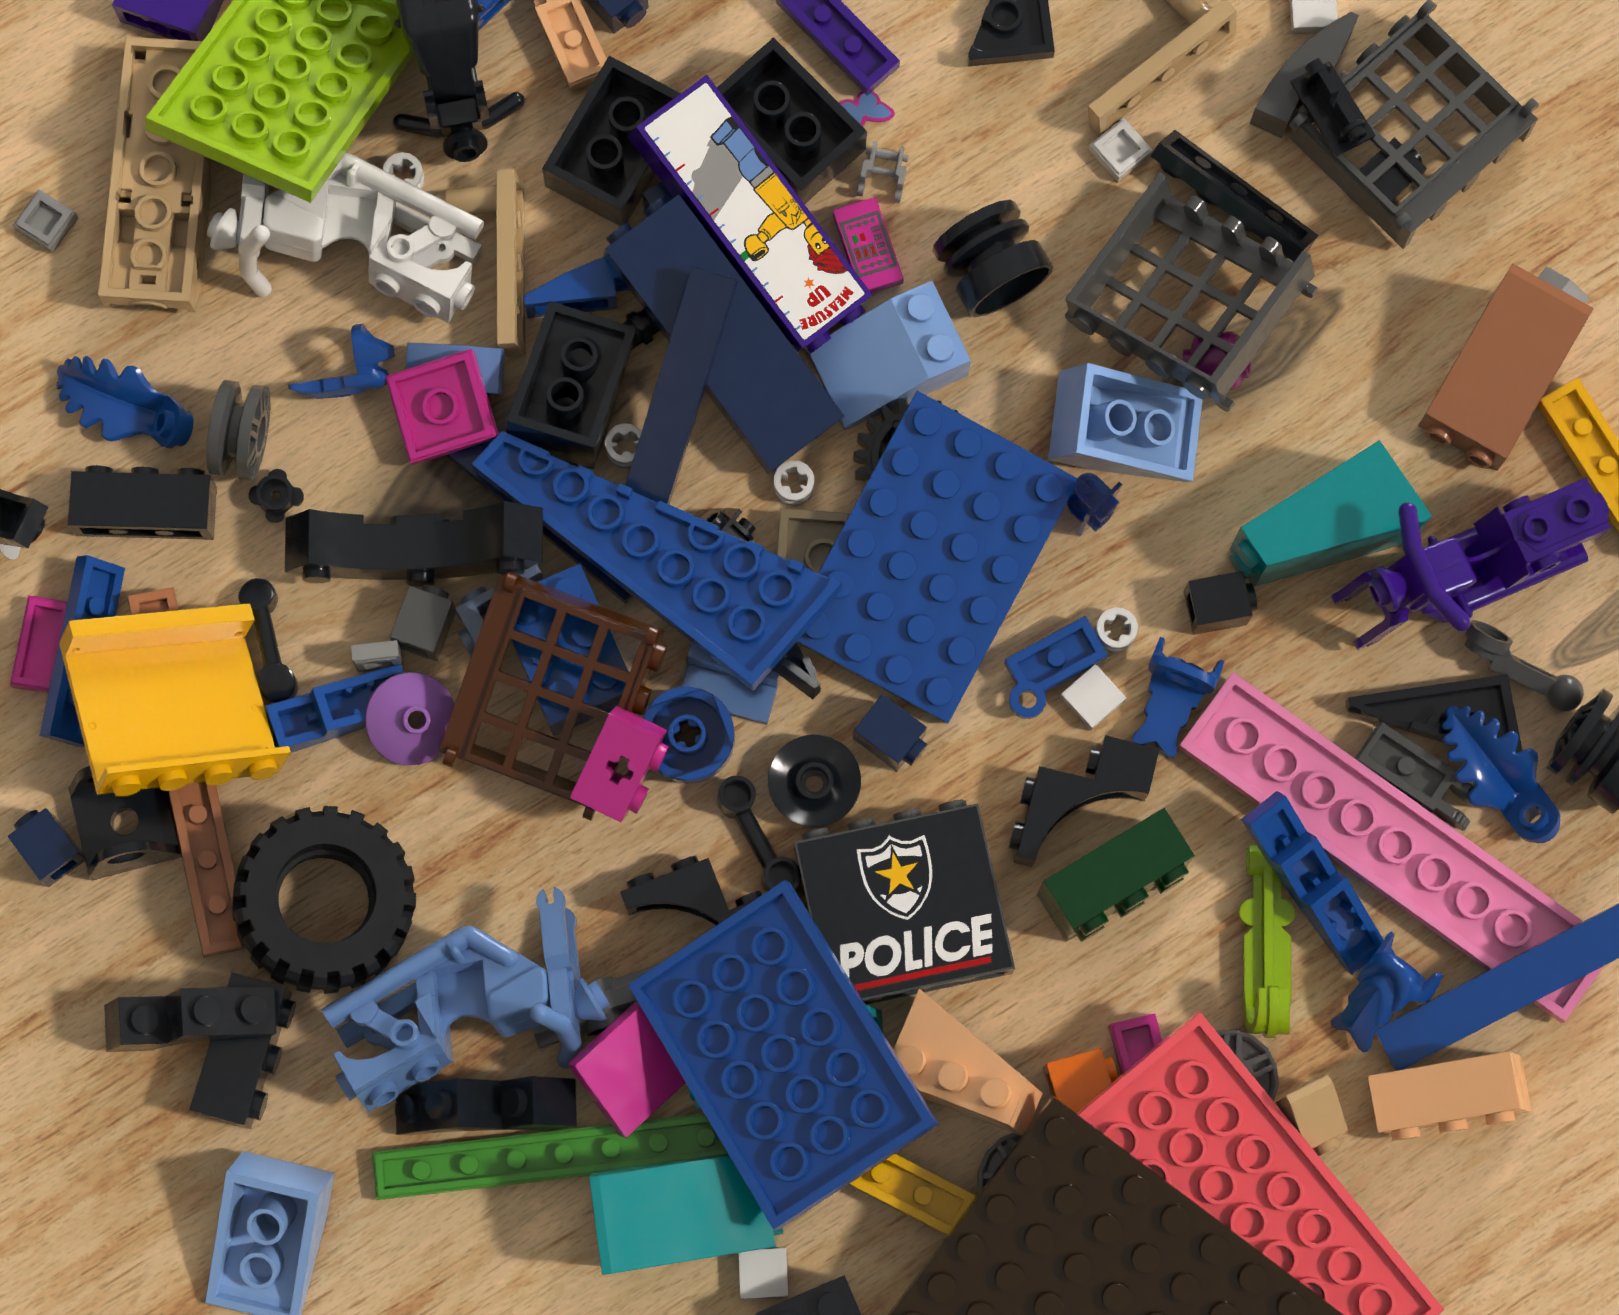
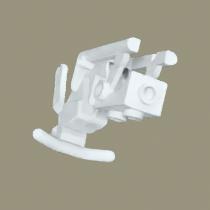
M346 152L311 203L280 189L269 195V184L243 174L239 218L237 211L233 208H229L224 214L218 212L213 217L207 230V237L211 238L210 247L215 251L236 248L238 245L240 275L259 297H266L272 291L270 282L258 269L257 258L263 245L274 252L316 262L321 259L323 248L332 242L342 239L357 240L366 247L369 253L368 283L372 284L384 295L396 296L413 305L420 313L428 317H437L449 323L457 308L464 310L467 307L474 293L475 286L471 284L472 264H475L479 258L482 245L473 240H476L482 230L484 221ZM395 224L412 234L408 236L397 234L391 237L392 226ZM454 255L466 260L458 268L450 270L430 269L438 263L449 262Z

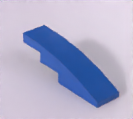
M604 256L565 272L524 296L527 318L544 317L549 301L584 312L618 309L616 292L630 290Z
M401 664L312 688L309 694L266 705L265 712L275 748L289 746L292 753L365 728V711L370 696L383 681L394 675L404 673Z
M1276 791L1244 816L1241 821L1313 928L1345 970L1353 975L1369 962L1384 939L1347 877L1336 871L1317 837L1307 832L1287 797Z

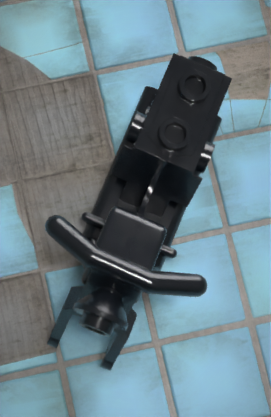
M396 0L398 19L394 21V25L396 28H402L420 72L427 79L428 90L423 91L428 118L401 113L394 117L393 126L396 130L435 138L447 136L443 142V151L446 156L459 162L473 161L487 149L488 145L485 134L478 130L492 127L522 108L525 104L524 96L519 92H513L492 106H487L483 81H478L475 68L478 63V13L484 11V6L479 4L477 0Z

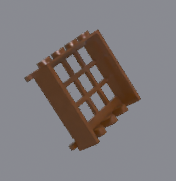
M507 572L498 578L439 748V752L445 754L443 765L452 768L455 759L460 758L586 806L570 798L577 782L557 774L565 753L584 761L588 760L591 751L569 743L579 712L602 721H606L610 713L583 702L593 672L597 671L626 682L618 706L633 714L642 716L652 689L645 687L650 671H659L667 651V646L661 644L665 630L515 573ZM525 597L557 609L546 641L514 629ZM567 613L599 625L588 657L556 645ZM608 629L641 641L630 672L598 661ZM510 639L542 651L532 682L500 670ZM552 655L584 666L574 698L541 686ZM496 680L528 692L518 723L486 712ZM538 696L570 708L559 739L527 727ZM482 722L513 733L506 755L474 744ZM523 737L555 749L548 771L516 760ZM586 806L582 818L592 821L596 810Z

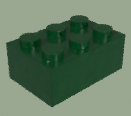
M1163 808L1043 880L1037 896L1065 941L1067 942L1077 936L1083 942L1105 928L1104 925L1109 922L1107 917L1117 911L1120 918H1123L1145 904L1144 900L1149 898L1147 894L1149 891L1157 888L1159 893L1162 894L1184 880L1183 877L1189 873L1187 866L1195 855L1166 809Z

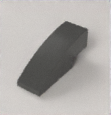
M1350 12L1330 23L1307 40L1284 63L1268 84L1255 107L1250 121L1251 125L1277 137H1283L1301 101L1290 81L1307 73L1306 65L1317 58H1320L1323 63L1330 61L1335 69L1359 15Z

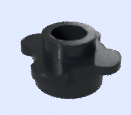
M281 469L271 470L268 476L264 477L257 486H253L249 490L248 494L250 502L254 505H259L266 512L265 517L271 523H280L289 509L293 506H300L304 501L303 491L298 487H293L287 479L286 472ZM273 493H280V498L274 500L272 498Z

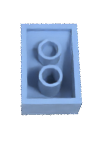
M933 281L895 296L855 319L852 323H848L830 334V340L809 354L826 392L845 416L840 420L844 430L867 421L869 417L874 418L881 415V407L883 405L892 410L898 407L900 398H903L906 403L910 402L917 390L926 395L967 377L971 363L970 357Z
M1090 363L1061 370L1058 375L1048 460L1090 470L1191 482L1194 476L1203 399L1197 398L1183 387Z
M242 1151L225 1175L205 1303L252 1315H302L327 1219L334 1172Z

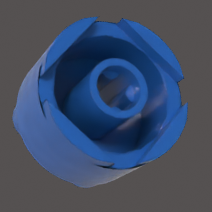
M690 686L676 687L660 694L647 709L643 718L667 730L662 743L669 746L657 771L662 776L679 783H699L715 776L730 760L735 745L733 721L726 706L713 694ZM689 723L692 730H701V734L695 737L696 744L692 747H687L684 741L677 743L675 741V737L681 734L680 726Z

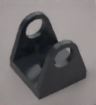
M90 766L77 772L68 789L88 876L92 881L182 857L168 791H163L158 787L141 789L129 796H115V793L97 795ZM123 811H134L138 816L137 828L128 835L116 833L114 830L116 816Z

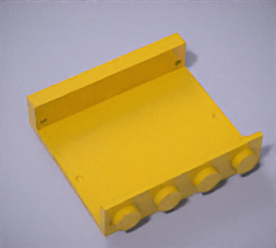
M250 604L72 620L68 622L59 645L97 795L115 793V796H129L141 789L158 787L163 791H173L184 787L186 784L206 782L207 785L215 786L227 783L231 779L242 777L264 780L280 772L291 751L289 746L275 748L245 638L254 622Z

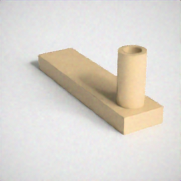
M1166 0L1190 26L1088 105L1089 127L1100 137L1122 118L1126 119L1236 33L1237 10L1227 0H1222L1213 8L1205 0Z
M515 169L496 170L495 186L447 189L446 202L469 214L496 213L497 345L501 349H505L507 357L525 356L524 182Z

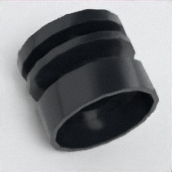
M1010 199L998 201L969 214L943 233L933 245V252L936 258L941 262H946L944 264V271L947 276L958 277L965 275L957 284L956 292L970 316L973 317L989 315L1018 301L1042 284L1053 270L1052 263L1038 241L1029 240L1021 242L1028 234L1030 226L1026 220L1018 219L1021 211L1017 204Z
M1603 688L1592 700L1582 705L1565 726L1556 740L1552 757L1546 768L1554 774H1558L1570 759L1574 761L1575 764L1568 774L1566 782L1572 786L1587 772H1590L1595 777L1589 787L1587 797L1613 814L1619 809V705L1609 717L1603 714L1613 698V694Z

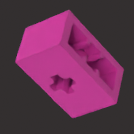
M616 705L609 713L570 798L619 822L623 821L629 811L637 814L649 791V788L642 785L649 769L657 772L668 751L669 746L662 743L667 730ZM622 756L629 759L627 765L629 770L625 775L617 772L619 768L617 761Z

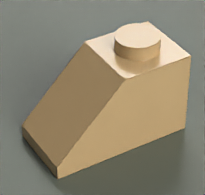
M1329 1074L1286 1095L1275 1103L1318 1156L1341 1145L1337 1136L1348 1131V1127Z

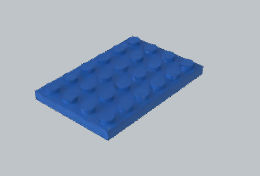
M917 390L818 572L828 578H831V576L835 577L842 583V590L798 639L797 643L935 718L949 723L1079 479Z
M787 880L782 881L628 984L773 1230H780L939 1125L801 899Z

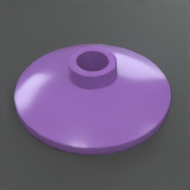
M415 672L394 675L383 681L369 698L365 711V728L368 738L373 747L383 757L394 763L402 765L427 763L441 754L439 748L455 705L448 690L439 681L428 675ZM413 711H418L422 715V723L419 727L413 729L408 723V717Z

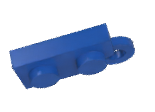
M1086 616L1004 660V664L1016 684L1009 695V705L1016 716L1023 719L1037 717L1042 713L1046 705L1045 692L1107 659L1108 654ZM1024 692H1030L1036 697V704L1031 708H1025L1019 703V696Z

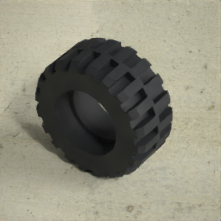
M324 806L323 811L311 812L310 807L295 811V816L285 819L282 816L270 823V828L264 834L259 833L250 843V849L242 857L238 866L234 882L233 921L236 922L237 936L242 947L246 946L251 954L250 959L259 969L263 967L271 973V979L282 985L284 982L297 986V991L310 993L311 989L324 990V994L338 993L340 988L350 986L353 989L364 984L366 979L375 974L377 976L388 966L391 959L397 955L412 924L413 912L416 908V893H414L413 889L415 878L412 866H407L404 860L405 851L399 842L393 843L387 837L388 830L378 822L373 826L364 821V814L354 810L351 811L350 815L337 812V806ZM329 858L343 862L353 868L362 877L366 885L369 898L367 915L361 926L352 935L341 941L317 943L306 940L295 934L288 927L280 912L279 891L283 880L295 866L310 859Z

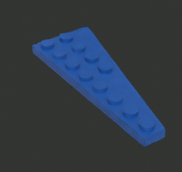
M501 431L471 464L473 470L514 503L542 507L544 527L753 691L842 590V583L835 577L831 576V578L807 569L803 563L792 558L790 561L764 550V547L758 543L739 539L721 531L717 525L660 500L655 502L633 492V488L620 483L617 485L596 476L590 469L581 465L576 467L551 456L549 451Z

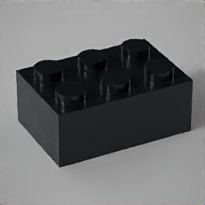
M774 37L717 87L804 204L866 150L867 131Z
M609 55L542 168L545 187L619 226L627 223L641 200L642 193L646 191L655 176L654 171L629 140L628 136L636 126L681 93Z

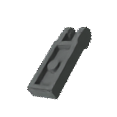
M1380 721L1355 759L1429 812H1434L1440 819L1449 823L1454 828L1465 831L1470 823L1469 818L1460 810L1443 801L1442 797L1449 788L1463 801L1472 805L1468 801L1467 796L1473 786L1469 783L1458 782L1455 778L1456 770Z

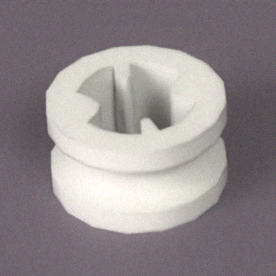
M400 152L393 154L386 160L383 165L384 171L395 176L393 174L394 171L402 172L405 166L410 167L411 175L415 177L413 180L406 178L404 181L420 189L423 187L425 179L420 161L410 153Z
M627 423L616 425L609 430L605 439L608 459L619 468H631L635 452L631 454L625 451L621 455L617 454L615 451H618V445L615 441L618 438L627 441L630 437L636 439L633 442L636 449L642 431L637 426Z
M791 460L777 468L774 474V491L779 500L787 505L797 506L811 498L814 492V475L807 464ZM797 473L798 479L806 480L807 485H800L799 493H791L789 486L781 485L782 480L788 481V474Z
M1114 607L1107 609L1101 614L1095 626V633L1105 650L1121 652L1132 645L1138 633V624L1130 611ZM1115 619L1124 622L1122 629L1128 628L1129 635L1122 634L1118 641L1108 638L1110 631H1104V624L1112 625Z

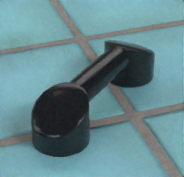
M261 578L251 579L241 587L238 599L240 604L251 605L254 616L253 623L264 666L258 677L259 689L267 701L277 703L296 696L298 681L292 670L282 664L270 614L277 606V592L269 581Z
M743 776L728 777L722 782L717 793L718 808L728 818L736 819L764 870L761 875L763 888L769 891L782 881L787 880L796 890L801 881L798 864L788 857H777L750 809L756 798L754 785Z

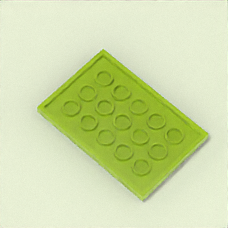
M233 0L145 117V130L311 203L413 57L402 28H396L394 25V21L398 19L396 0Z

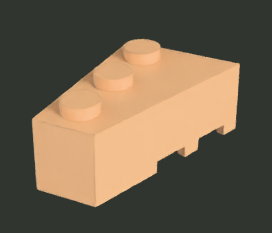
M921 989L918 990L893 1050L921 1096L939 1105L1022 1136L1032 1121L1043 1093Z
M1510 1051L1368 1076L1378 1133H1391L1392 1141L1421 1137L1420 1129L1438 1126L1439 1133L1455 1132L1468 1129V1121L1486 1119L1487 1125H1496L1516 1121L1515 1114L1532 1112L1522 1057Z

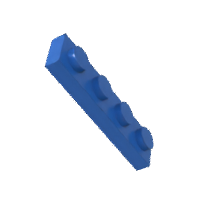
M89 555L77 556L59 642L69 621L114 617L116 615L125 572L124 567ZM58 644L39 736L76 747H85L60 645Z

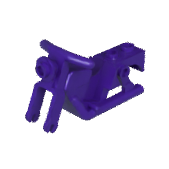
M1584 478L1533 501H1530L1528 495L1515 499L1503 506L1505 512L1503 514L1497 506L1473 523L1475 527L1438 542L1435 536H1429L1428 546L1425 548L1421 544L1416 506L1410 502L1401 504L1398 514L1405 556L1388 568L1380 566L1362 573L1331 596L1334 604L1338 605L1344 600L1347 602L1369 588L1375 604L1381 607L1385 615V619L1353 641L1356 650L1377 643L1407 622L1409 609L1412 611L1419 610L1422 614L1438 622H1449L1456 630L1464 631L1471 624L1470 618L1473 615V611L1588 562V555L1582 543L1602 538L1611 528L1607 519L1609 517V509L1604 497L1600 492H1594L1587 478Z

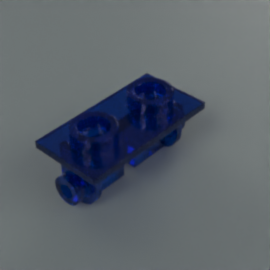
M1084 473L1076 479L1073 487L1074 490L1067 502V507L1082 523L1077 532L1079 536L1089 527L1097 532L1114 515L1115 512L1113 510L1120 504L1116 499L1122 487L1120 482L1110 489L1098 476L1092 473Z

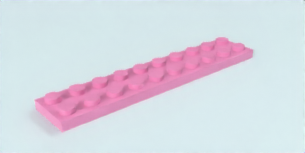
M1232 672L1178 747L1183 753L1257 806L1276 791L1285 795L1307 832L1317 837L1328 857L1487 971L1582 922L1577 916L1234 672ZM1603 967L1533 1002V1004L1561 1024L1564 1023Z

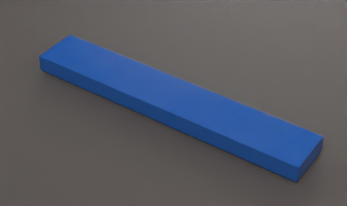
M1619 903L1387 1022V1024L1379 1026L1376 1034L1395 1070H1403L1618 959Z

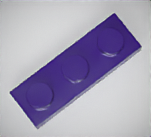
M776 0V4L866 95H869L900 67V60L841 0Z

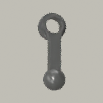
M1471 621L1469 628L1465 632L1467 637L1465 646L1475 654L1490 660L1491 665L1488 669L1502 675L1508 674V678L1547 696L1550 705L1559 711H1571L1581 704L1584 697V689L1577 678L1571 675L1555 676L1512 655L1510 647L1513 641L1508 635L1484 622Z

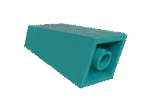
M1379 440L1240 527L1229 549L1232 553L1229 558L1235 571H1243L1244 578L1248 577L1256 587L1401 546L1402 537L1398 510L1403 503L1410 502L1416 506L1420 533L1432 518V515Z
M728 1153L595 1171L589 1177L602 1275L776 1247L774 1235L783 1234V1228L773 1230Z

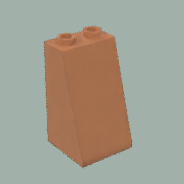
M1512 263L1418 426L1426 430V436L1435 443L1443 446L1451 444L1464 451L1466 458L1473 464L1485 469L1492 467L1498 471L1513 449L1594 308Z

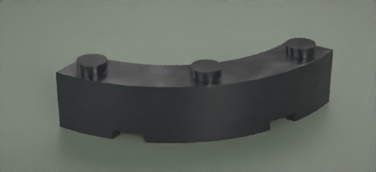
M507 501L463 510V520L456 521L444 519V515L422 514L395 515L390 517V524H363L364 515L336 513L313 509L287 517L285 520V572L301 574L302 580L309 583H326L330 581V578L406 580L407 585L423 587L424 584L432 586L434 585V579L467 577L492 573L503 575L507 572L521 575L524 574V567L543 562V508Z

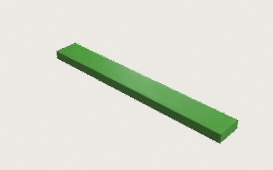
M703 1113L645 1120L627 1138L619 1136L611 1124L377 1151L372 1152L376 1200H386L590 1176L595 1171L725 1154L727 1151Z

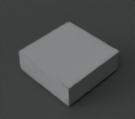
M38 189L14 222L13 227L16 231L53 254L78 219L76 212Z
M397 640L351 645L352 662L359 672L380 670L398 664L403 666L402 649Z

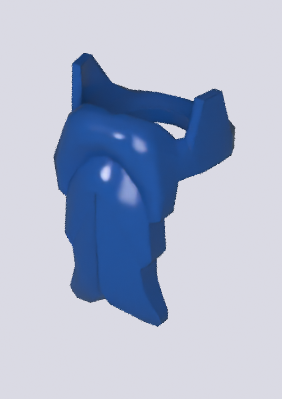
M363 323L355 324L351 328V340L357 374L288 384V388L299 395L316 399L358 395L367 389L382 388L387 385L385 378L389 374L387 370L378 366V363L395 357L394 346L374 337Z
M1160 636L1149 663V671L1152 676L1148 692L1151 693V697L1144 709L1146 719L1140 729L1133 735L1132 742L1142 745L1156 744L1165 756L1174 758L1177 753L1179 729L1186 726L1190 711L1196 710L1203 696L1215 690L1224 661L1219 660L1212 672L1206 673L1202 668L1193 663H1186L1183 659L1177 657H1166L1162 653L1165 639Z
M1392 931L1387 934L1369 962L1363 965L1357 977L1359 984L1348 996L1346 1008L1331 1021V1025L1337 1030L1348 1031L1356 1046L1362 1052L1369 1051L1377 1028L1387 1024L1394 1012L1400 1011L1409 1001L1428 1002L1443 978L1441 973H1434L1426 980L1416 969L1398 957L1392 949L1395 935Z

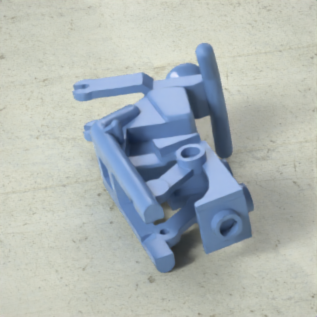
M554 887L553 897L555 900L551 904H548V898L544 889L538 893L536 898V904L540 913L543 952L547 972L543 967L478 928L463 926L322 1008L321 1010L332 1028L352 1018L351 1021L336 1029L346 1048L366 1038L370 1044L382 1046L389 1050L375 1058L364 1060L346 1058L340 1051L333 1054L343 1071L335 1077L348 1100L351 1101L358 1097L366 1110L370 1112L376 1107L391 1103L400 1093L418 1082L433 1078L442 1068L453 1063L450 1025L462 1017L483 1019L493 1025L502 1037H510L542 1025L554 1031L562 1044L557 1056L559 1066L566 1069L570 1068L567 1064L579 1054L582 1047L579 1018L604 1021L607 1018L603 1009L610 1006L596 981L587 985L583 977H580L575 931L577 920L574 913L570 909L565 908L566 900L562 891ZM416 979L415 983L377 1005L376 1002ZM417 1007L419 1028L412 1020H398L397 1018Z

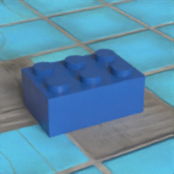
M581 564L538 581L540 584L599 606ZM525 597L514 629L546 641L557 609ZM567 613L556 645L588 657L599 625ZM608 629L598 661L628 672L612 633ZM511 639L526 676L532 682L542 651ZM552 655L541 686L574 698L584 666ZM594 671L583 702L610 712L616 705L618 706L626 682ZM538 696L537 701L552 735L555 736L561 733L570 708ZM579 712L575 726L592 720L594 717Z

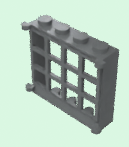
M1432 0L1426 1L1411 19L1405 15L1398 20L1388 32L1390 38L1381 46H1378L1376 43L1371 44L1357 59L1356 63L1358 66L1348 75L1344 71L1338 73L1349 92L1366 79L1388 100L1367 119L1368 124L1376 135L1370 140L1388 157L1369 175L1365 177L1343 154L1337 157L1334 155L1321 132L1313 126L1315 122L1304 105L1296 111L1289 125L1292 128L1290 139L1402 249L1410 244L1416 229L1428 218L1433 221L1442 213L1450 198L1459 190L1463 193L1466 192L1475 183L1479 173L1491 162L1497 164L1507 154L1511 144L1517 138L1524 142L1530 136L1538 120L1532 114L1539 106L1536 100L1531 98L1522 106L1429 17V14L1437 7ZM1413 36L1436 58L1427 67L1404 45ZM1395 52L1418 74L1397 93L1374 72L1376 68ZM1443 65L1466 87L1457 96L1434 74ZM1425 81L1448 103L1427 123L1404 101ZM1473 95L1496 116L1490 124L1486 125L1465 104ZM1395 108L1418 130L1397 150L1373 128ZM1455 111L1478 132L1458 152L1434 130ZM1425 137L1448 159L1428 179L1404 158ZM1394 165L1418 186L1397 207L1374 185Z
M1159 172L1065 298L1069 309L1065 317L1085 334L1093 335L1095 332L1108 339L1110 346L1120 354L1128 357L1131 354L1145 360L1147 367L1163 378H1167L1169 375L1183 382V386L1197 398L1204 400L1208 396L1214 400V403L1220 409L1229 412L1235 403L1226 397L1228 391L1298 295L1302 293L1306 297L1312 298L1318 289L1309 283L1315 276L1310 254L1302 251L1295 262L1286 259L1283 255L1281 244L1274 238L1267 236L1263 243L1259 244L1246 237L1244 225L1237 218L1229 216L1224 223H1221L1210 217L1206 204L1199 197L1192 195L1186 203L1173 197L1167 176ZM1155 220L1181 234L1164 258L1138 245ZM1190 240L1216 253L1199 278L1173 264ZM1130 254L1156 267L1139 292L1113 278ZM1226 259L1252 273L1235 298L1208 284ZM1166 273L1192 287L1174 312L1148 298ZM1261 279L1276 286V288L1261 309L1256 311L1244 303ZM1106 287L1131 300V303L1117 322L1091 309ZM1201 293L1227 307L1210 332L1184 318ZM1141 306L1167 320L1152 342L1126 329ZM1239 313L1252 321L1236 343L1232 345L1219 337L1234 316ZM1177 326L1202 340V343L1187 363L1161 348ZM1213 346L1227 355L1212 376H1209L1197 369V367Z

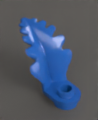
M74 356L72 360L67 358L64 365L61 364L58 367V382L56 386L57 389H61L59 399L60 401L70 399L65 407L66 412L74 413L83 408L79 420L80 426L88 428L102 422L101 436L105 440L113 442L137 434H146L151 436L160 446L171 449L175 446H184L190 439L194 424L192 413L185 410L172 395L156 391L139 368L127 366L119 376L110 360L102 359L97 370L93 360L88 356L83 357L82 363L77 356Z
M1449 706L1445 711L1447 720L1442 724V728L1450 730V732L1443 737V742L1449 746H1456L1447 752V758L1451 762L1465 761V764L1455 773L1456 780L1461 783H1475V786L1467 796L1468 801L1474 806L1499 809L1517 834L1527 842L1545 843L1554 838L1560 828V813L1555 804L1536 782L1537 752L1529 748L1516 753L1515 750L1519 739L1518 734L1515 731H1510L1497 738L1500 727L1499 721L1496 718H1492L1484 725L1485 714L1483 711H1476L1470 716L1471 709L1469 706H1465L1462 709ZM1541 814L1536 822L1530 823L1533 818Z

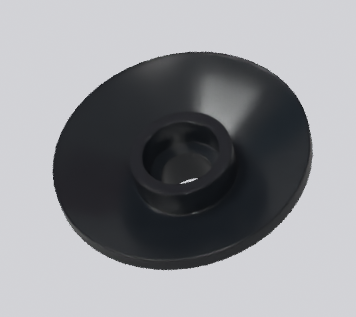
M805 735L788 742L775 755L768 773V789L775 807L788 820L805 827H824L841 820L854 807L861 788V773L854 755L841 742L824 735ZM817 776L823 781L821 790L812 792L807 789L805 782L809 777Z

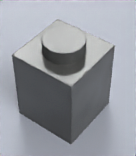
M427 584L423 585L422 590L409 586L390 634L391 641L397 640L402 650L437 662L456 614L453 601L448 599L449 593Z

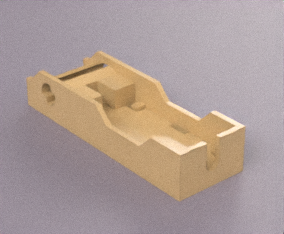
M125 37L98 297L104 307H111L112 304L128 305V307L146 304L159 306L164 309H187L188 312H195L196 303L201 292L211 193V159L146 131L145 117L202 41ZM131 117H133V118H132V127H131V137L129 138V135H130V125H131ZM126 199H131V202L126 203ZM182 201L193 204H190V207L182 206Z

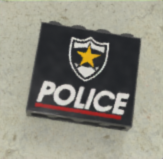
M963 799L949 801L939 805V812L921 815L920 809L906 810L894 814V821L877 825L873 818L858 820L847 824L848 831L830 834L828 828L815 829L801 834L802 840L794 842V852L799 863L809 914L866 1005L916 995L919 989L925 993L1013 974L1015 970L1014 960L978 803L967 806L966 800Z

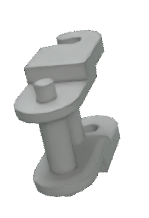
M873 141L872 149L866 148V155H870V160L863 159L857 196H863L866 178L871 177L872 173L894 177V181L897 183L894 203L900 204L907 168L906 166H901L902 161L908 162L909 155H903L904 146L900 147L899 152L879 149L877 148V141ZM875 158L896 161L895 170L874 167Z

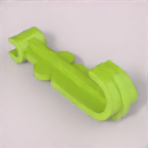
M1249 845V848H1246L1247 876H1252V899L1244 901L1239 907L1238 912L1241 922L1246 926L1252 927L1243 936L1244 1021L1248 1033L1263 1034L1265 1038H1275L1276 1034L1290 1035L1291 935L1282 927L1292 923L1296 912L1291 902L1282 899L1281 881L1258 846Z

